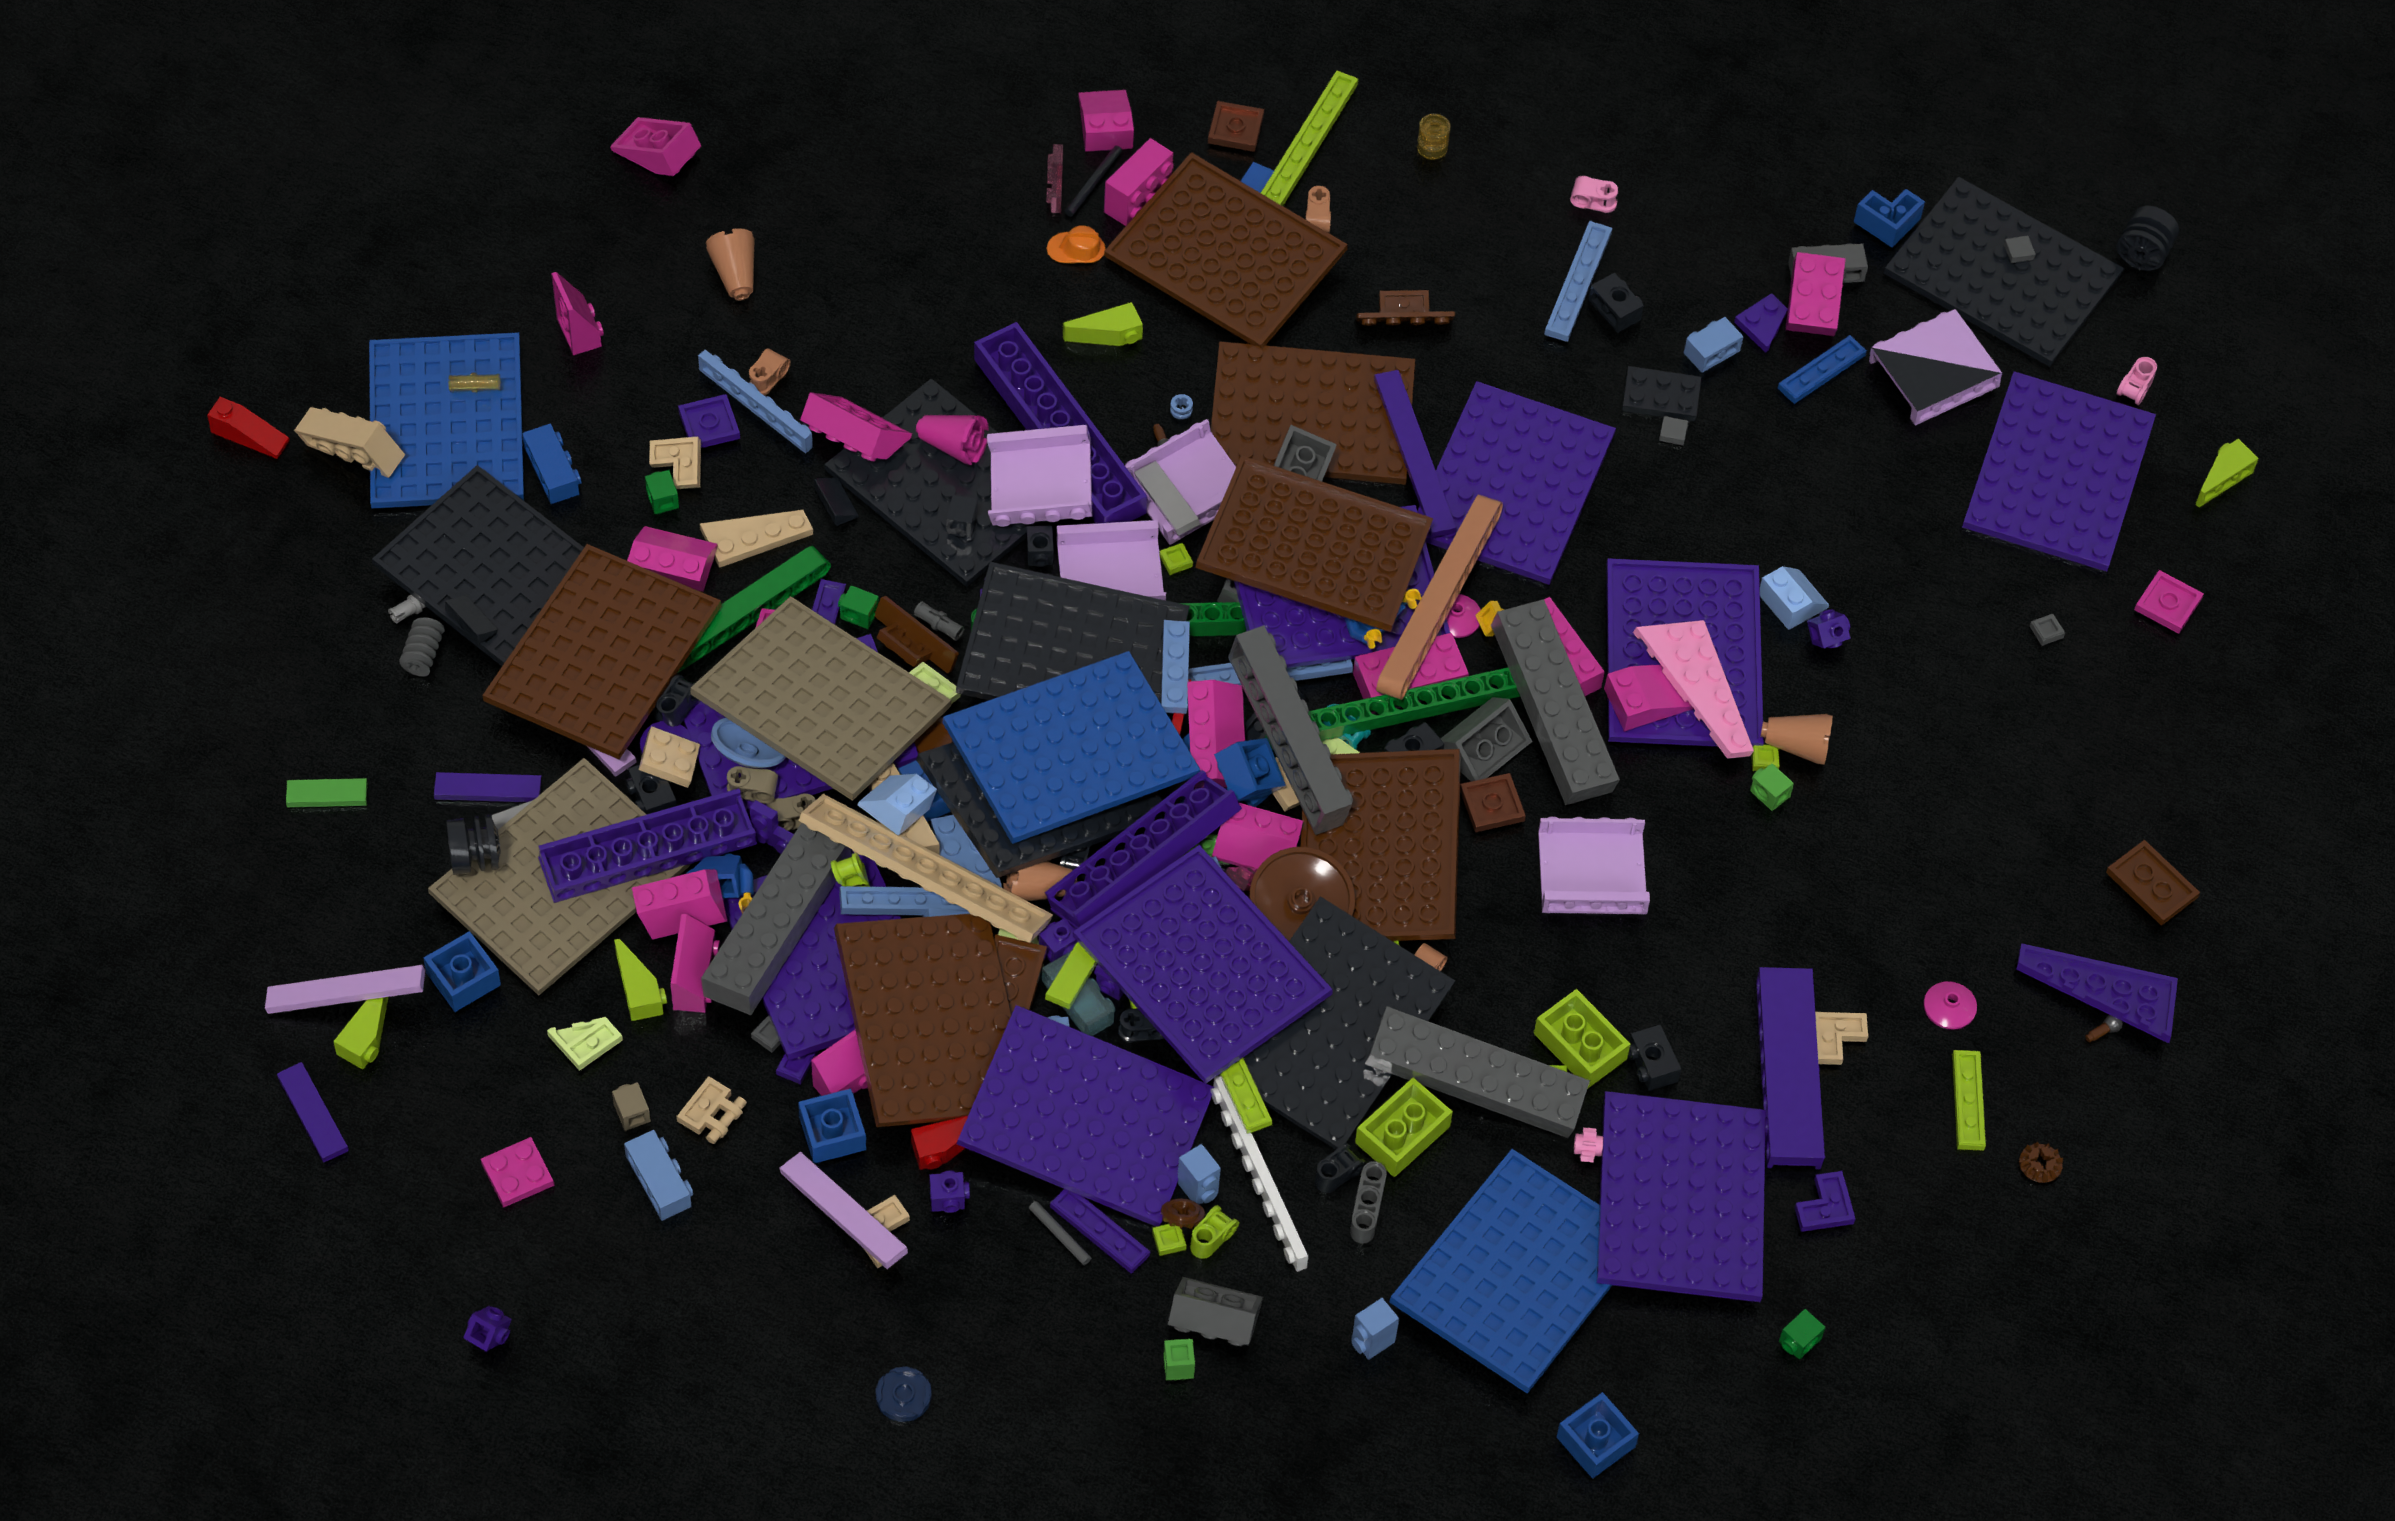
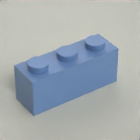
M652 1130L624 1143L626 1157L661 1220H665L691 1207L690 1196L693 1195L692 1188L687 1180L682 1181L679 1175L681 1174V1169L676 1159L671 1160L668 1156L669 1148L663 1137L658 1138L656 1132Z

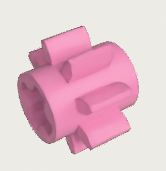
M1583 1127L1582 1134H1575L1574 1154H1580L1581 1161L1594 1162L1595 1156L1602 1155L1603 1136H1597L1596 1129Z

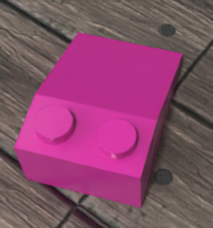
M1126 90L1079 93L1085 151L1112 150L1115 145L1121 147V149H1132L1134 128Z
M637 117L610 148L613 152L656 174L674 176L694 156V153L701 147V144L690 123Z
M557 272L552 273L557 320L573 355L601 347L600 336H603L604 333L600 322H595L594 320L595 312L592 304H587L583 294Z
M1661 665L1631 666L1607 674L1604 690L1624 731L1694 709L1688 701L1685 702L1662 672L1663 667Z

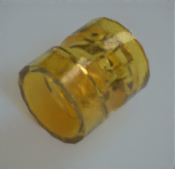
M1430 114L1423 117L1420 121L1417 149L1423 157L1438 159L1446 154L1450 123L1444 116Z

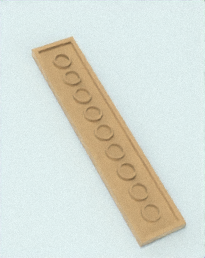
M822 794L801 812L798 821L804 823L809 829L819 831L828 836L833 842L841 843L851 848L858 855H864L874 860L877 865L891 869L898 873L900 877L921 885L924 890L944 897L947 902L963 907L970 914L980 916L991 922L994 927L1014 934L1019 940L1030 943L1051 921L1053 916L1051 913L903 835H896L884 825L825 794Z

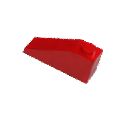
M219 397L207 415L211 433L278 459L290 441L288 436L244 406Z
M968 1116L911 1129V1143L920 1170L926 1168L936 1169L942 1164L949 1162L965 1149V1147L957 1145V1141Z

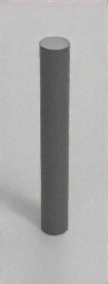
M1037 1201L1030 1205L1029 1209L1083 1265H1086L1091 1260V1257Z

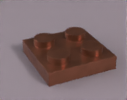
M1217 101L1208 143L1255 152L1264 109Z
M1510 773L1460 784V792L1475 832L1525 821L1526 815Z

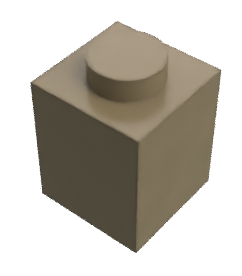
M638 1082L631 1085H622L617 1090L612 1091L613 1103L625 1131L650 1122L649 1108Z

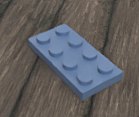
M954 815L931 819L932 830L940 844V855L1002 888L1000 878L994 876Z

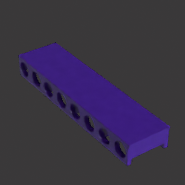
M1201 770L1048 889L1045 894L1050 903L1051 911L1061 919L1065 918L1075 929L1079 928L1175 862L1239 812L1242 807L1239 805L1234 791L1231 789L1229 791L1207 777L1206 772ZM1199 781H1204L1203 788L1194 790L1195 785ZM1180 796L1185 797L1184 803L1174 805L1177 798ZM1159 812H1165L1164 819L1154 821ZM1145 827L1144 834L1134 836L1139 828ZM1125 843L1124 850L1115 852L1118 844ZM1105 858L1104 866L1095 867L1099 859ZM1080 874H1085L1084 881L1076 882L1074 884L1077 876H1079ZM1064 889L1065 895L1061 901L1054 898L1056 893Z
M738 788L539 845L538 860L552 900L556 903L698 862L708 856H719L757 845L756 832L751 825L741 798L740 789Z
M1760 967L1756 980L1763 1110H1766L1765 1145L1767 1168H1772L1773 1165L1815 1166V1169H1821L1825 1154L1813 969Z

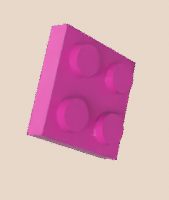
M2159 570L2134 610L2179 634L2202 600L2204 593Z
M531 1137L481 1158V1164L503 1208L554 1186L553 1179Z

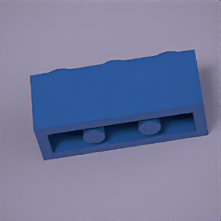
M551 423L522 433L525 451L550 504L579 495L578 484H581L580 475L577 469L572 470L571 456L568 450L563 451L562 437L559 432H554Z

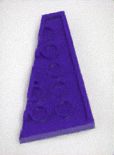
M2021 943L2017 970L2169 1043L2172 1034L2178 978Z

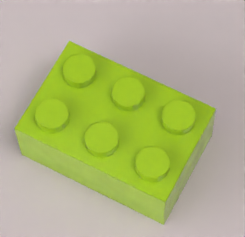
M1577 989L1540 1015L1536 1020L1534 1034L1564 1065H1567V1068L1573 1075L1590 1080L1588 1088L1627 1060L1630 1043Z
M1412 1078L1357 1128L1355 1143L1376 1162L1381 1163L1393 1177H1396L1450 1127L1453 1111L1415 1078Z

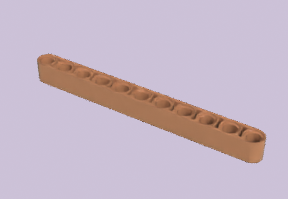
M1479 494L1476 496L1382 670L1377 682V692L1400 700L1404 698L1497 524L1502 512L1503 502Z

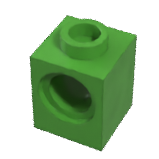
M1770 764L1765 769L1760 768L1755 772L1752 777L1753 782L1750 791L1773 811L1790 798L1794 783L1776 766Z
M1193 1339L1167 1340L1164 1342L1166 1380L1194 1379Z

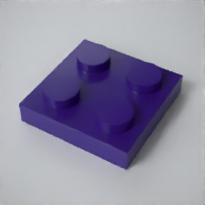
M726 394L678 406L687 437H699L701 439V448L740 439V432Z

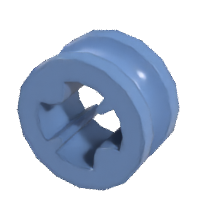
M1185 394L1174 396L1171 400L1170 409L1172 416L1177 419L1190 417L1193 407L1192 399ZM1177 405H1179L1180 407L1181 405H1185L1186 408L1184 409L1182 407V409L1177 408Z

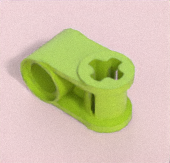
M853 853L852 857L838 862L836 860L831 861L834 877L839 884L847 887H870L865 865L857 853Z
M1214 1206L1193 1229L1190 1246L1193 1255L1203 1259L1210 1257L1224 1241L1234 1234L1239 1226V1221L1229 1218L1221 1211L1220 1206ZM1205 1239L1208 1243H1201L1198 1240Z

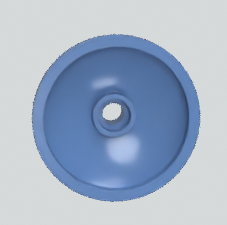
M727 718L720 719L712 728L711 739L713 744L723 756L736 764L750 768H769L781 763L786 758Z

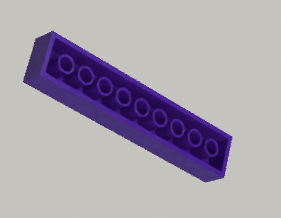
M1017 322L974 342V360L1026 430L1087 425L1091 437V518L1096 524L1130 522L1147 513L1146 493Z

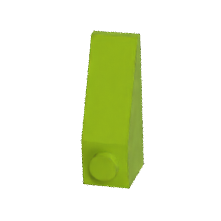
M1132 302L1063 323V339L1068 342L1121 346L1132 344L1142 339L1143 324Z
M2239 439L2231 444L2226 443L2219 449L2218 456L2199 493L2196 502L2198 507H2201L2254 472L2259 458Z
M620 939L614 940L631 1021L663 1015L662 1004H667L664 988L659 989L655 976Z
M388 997L369 999L364 1002L333 1041L336 1055L361 1069H364L369 1062L371 1063L376 1059L379 1052Z

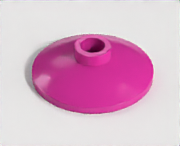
M1461 594L1458 595L1446 617L1450 633L1453 634L1454 638L1467 637L1473 634L1480 626L1475 616L1481 610L1473 599Z
M1940 982L1932 986L1926 993L1924 1010L1929 1019L1936 1025L1946 1029H1960L1970 1024L1974 1019L1977 1003L1972 992L1965 986L1955 982ZM1948 999L1954 1000L1956 1003H1951Z

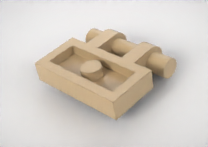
M708 1076L677 1115V1121L699 1135L705 1127L709 1128L711 1131L706 1136V1139L710 1143L715 1144L720 1137L723 1138L728 1132L727 1127L731 1122L740 1117L746 1101L742 1097H737L733 1103L727 1100L731 1096V1090ZM721 1109L725 1111V1114L718 1121L713 1117Z

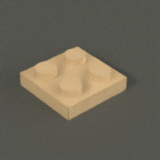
M651 726L646 738L639 770L688 788L692 780L700 744Z

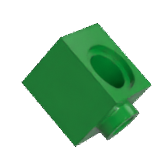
M669 470L645 476L646 492L654 514L679 508L678 493Z
M850 586L847 593H843L838 602L840 619L869 629L875 618L879 596Z
M1804 1309L1782 1330L1779 1342L1787 1353L1794 1354L1800 1360L1822 1339L1826 1327Z

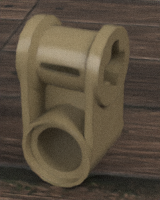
M735 766L727 773V792L739 788L742 800H757L763 804L772 803L775 798L778 774L768 769Z
M800 794L774 799L772 803H768L766 806L778 812V826L789 831L798 829L802 823L798 821L801 812L811 805L815 798L810 794Z

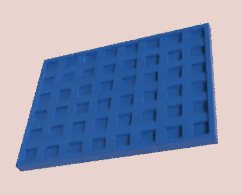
M519 333L369 340L370 421L376 420L386 427V432L405 453V456L389 478L381 475V471L378 468L370 471L371 508L433 505L476 465L524 500Z
M1129 651L943 717V725L1012 844L1191 779L1200 772V768Z
M1511 1149L1393 1293L1390 1303L1528 1394L1612 1287L1609 1284L1596 1283L1599 1204Z

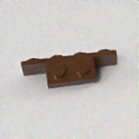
M1428 290L1380 291V313H1357L1356 322H1362L1363 326L1376 325V322H1386V325H1400L1401 321H1410L1411 325L1425 324V321H1435V324L1443 325L1449 324V320L1454 319L1455 311L1429 312Z
M887 596L881 597L875 611V617L887 627L879 630L877 639L913 667L931 660L946 673L952 672L959 653Z

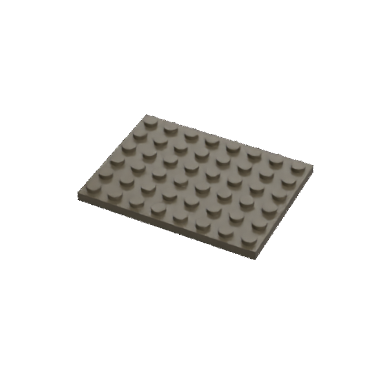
M791 596L691 687L692 696L852 801L951 707V699Z
M583 758L498 829L501 851L498 863L499 869L492 870L489 858L484 859L485 871H481L477 860L472 861L471 873L453 875L451 869L431 885L428 891L432 897L534 992L540 995L637 912L632 887L679 876L693 863L554 903L538 860L539 845L646 815Z

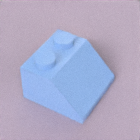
M1782 566L1762 577L1759 589L1760 597L1788 630L1829 608L1826 600L1799 569Z
M918 774L890 775L861 799L858 806L899 836L930 809L937 789Z

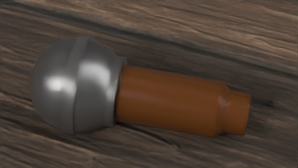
M1155 424L1153 432L1158 441V447L1169 439H1167L1160 424Z
M2108 1015L2103 1024L2091 1030L2085 1038L2088 1042H2091L2108 1032H2118L2122 1028V1021Z

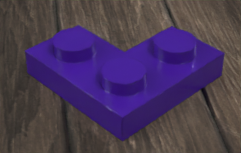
M755 800L750 806V820L756 832V840L773 846L782 854L794 834L778 826L777 811Z
M1838 1171L1816 1175L1814 1181L1819 1199L1797 1202L1795 1205L1801 1232L1854 1224L1855 1216L1843 1172Z

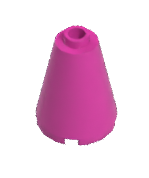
M925 415L922 419H919L916 425V432L921 440L967 465H973L972 462L977 463L987 445V438H984V430L988 431V423L982 416Z

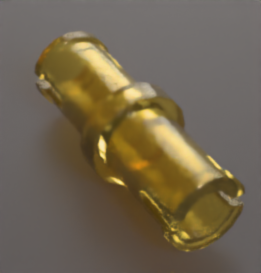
M475 372L471 373V375H449V391L472 390V393H475L478 390L501 389L499 385L501 384L500 374L478 375Z

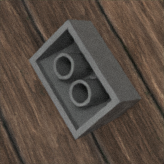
M1492 697L1441 738L1444 742V750L1460 749V772L1471 782L1488 778L1532 742L1511 700Z
M1183 1277L1174 1294L1168 1325L1174 1326L1176 1330L1181 1332H1190V1330L1199 1332L1203 1337L1209 1339H1216L1217 1337L1226 1339L1229 1343L1237 1346L1249 1345L1263 1297Z

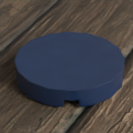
M897 1367L890 1370L889 1373L879 1379L876 1387V1402L880 1411L889 1419L899 1422L912 1421L921 1417L929 1408L932 1399L931 1385L928 1379L920 1371L910 1367Z

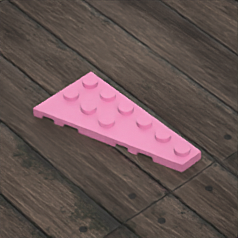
M1705 621L1636 627L1633 631L1637 639L1641 638L1648 647L1646 651L1652 658L1655 657L1663 667L1662 672L1682 699L1691 704L1699 721L1703 720L1709 728V735L1726 758L1750 756L1754 750Z

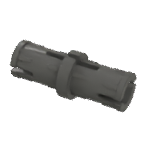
M923 601L915 608L914 616L929 623L933 630H940L955 641L962 636L964 627L948 618L945 612H938Z

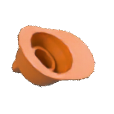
M1084 225L1074 227L1070 232L1059 233L1053 236L1047 245L1048 255L1053 260L1061 263H1094L1104 256L1105 251L1104 242L1099 237V234L1094 229Z

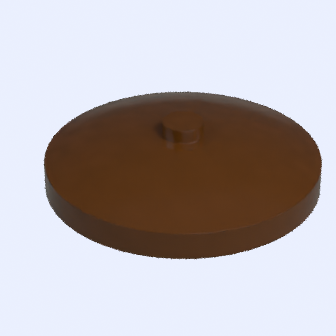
M1308 847L1287 848L1268 857L1255 872L1249 889V899L1288 941H1290L1320 896L1351 916L1355 907L1354 887L1347 871L1332 856Z

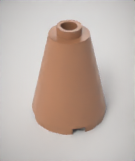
M732 229L733 233L725 235L724 231L718 232L706 241L709 256L729 296L736 300L747 299L753 292L755 243L753 233L746 229Z
M1816 714L1769 717L1768 722H1763L1760 737L1765 738L1766 744L1818 765H1825L1833 715Z
M1045 861L1008 874L1006 883H1003V889L1026 901L1047 899L1045 892L1073 870ZM1059 890L1054 898L1063 897L1065 890Z

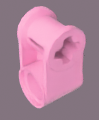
M1580 176L1575 180L1570 201L1578 208L1609 213L1615 210L1617 206L1615 197L1618 194V187L1611 181Z
M2149 357L2139 358L2128 375L2122 380L2116 394L2120 396L2123 394L2135 400V404L2139 405L2152 385L2157 369L2156 362Z

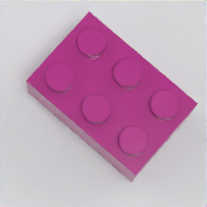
M1150 138L1105 182L1104 212L1127 226L1172 175L1174 166L1173 152Z
M1796 253L1793 263L1785 330L1829 336L1835 335L1838 326L1846 258Z

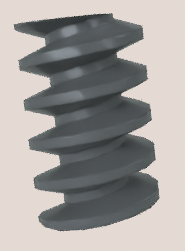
M418 618L413 621L412 629L409 631V637L402 651L403 654L399 659L402 668L416 676L424 677L429 675L430 667L433 665L432 659L436 657V650L439 648L438 642L441 641V634L445 631L442 623L431 618Z

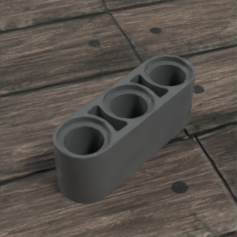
M1369 1162L1362 1169L1350 1229L1352 1239L1358 1243H1368L1375 1235L1386 1180V1169L1379 1162ZM1374 1176L1379 1180L1372 1181L1368 1177ZM1370 1200L1374 1204L1367 1205L1363 1201ZM1359 1224H1365V1225H1367L1369 1228L1362 1229V1228H1360V1227L1357 1226V1225H1359Z

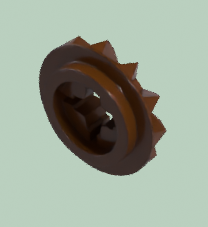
M2037 1141L2033 1145H2027L2021 1152L2019 1159L2020 1168L2033 1181L2041 1183L2053 1181L2062 1171L2063 1158L2060 1157L2058 1149L2054 1150L2050 1147L2049 1143L2044 1145L2039 1144ZM2039 1154L2043 1160H2048L2044 1169L2040 1162H2036Z
M1173 1199L1162 1205L1161 1215L1162 1220L1169 1222L1171 1227L1179 1226L1180 1229L1182 1227L1192 1229L1193 1226H1197L1204 1219L1205 1211L1201 1205L1194 1201Z

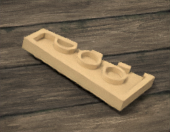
M804 510L700 524V530L705 540L718 544L714 558L719 568L813 535V528Z

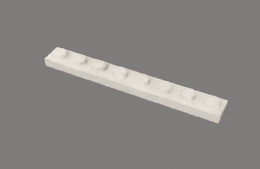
M1217 1076L1214 1078L1213 1087L1215 1088L1211 1089L1213 1101L1215 1104H1220L1222 1120L1225 1126H1230L1233 1132L1231 1134L1233 1144L1236 1149L1240 1148L1243 1154V1166L1247 1172L1251 1171L1254 1178L1252 1179L1254 1190L1257 1195L1261 1194L1263 1197V1208L1268 1218L1272 1217L1274 1221L1273 1229L1276 1238L1279 1241L1282 1240L1286 1247L1284 1248V1254L1288 1263H1293L1296 1271L1306 1269L1308 1262L1307 1252L1252 1133H1246L1221 1077Z

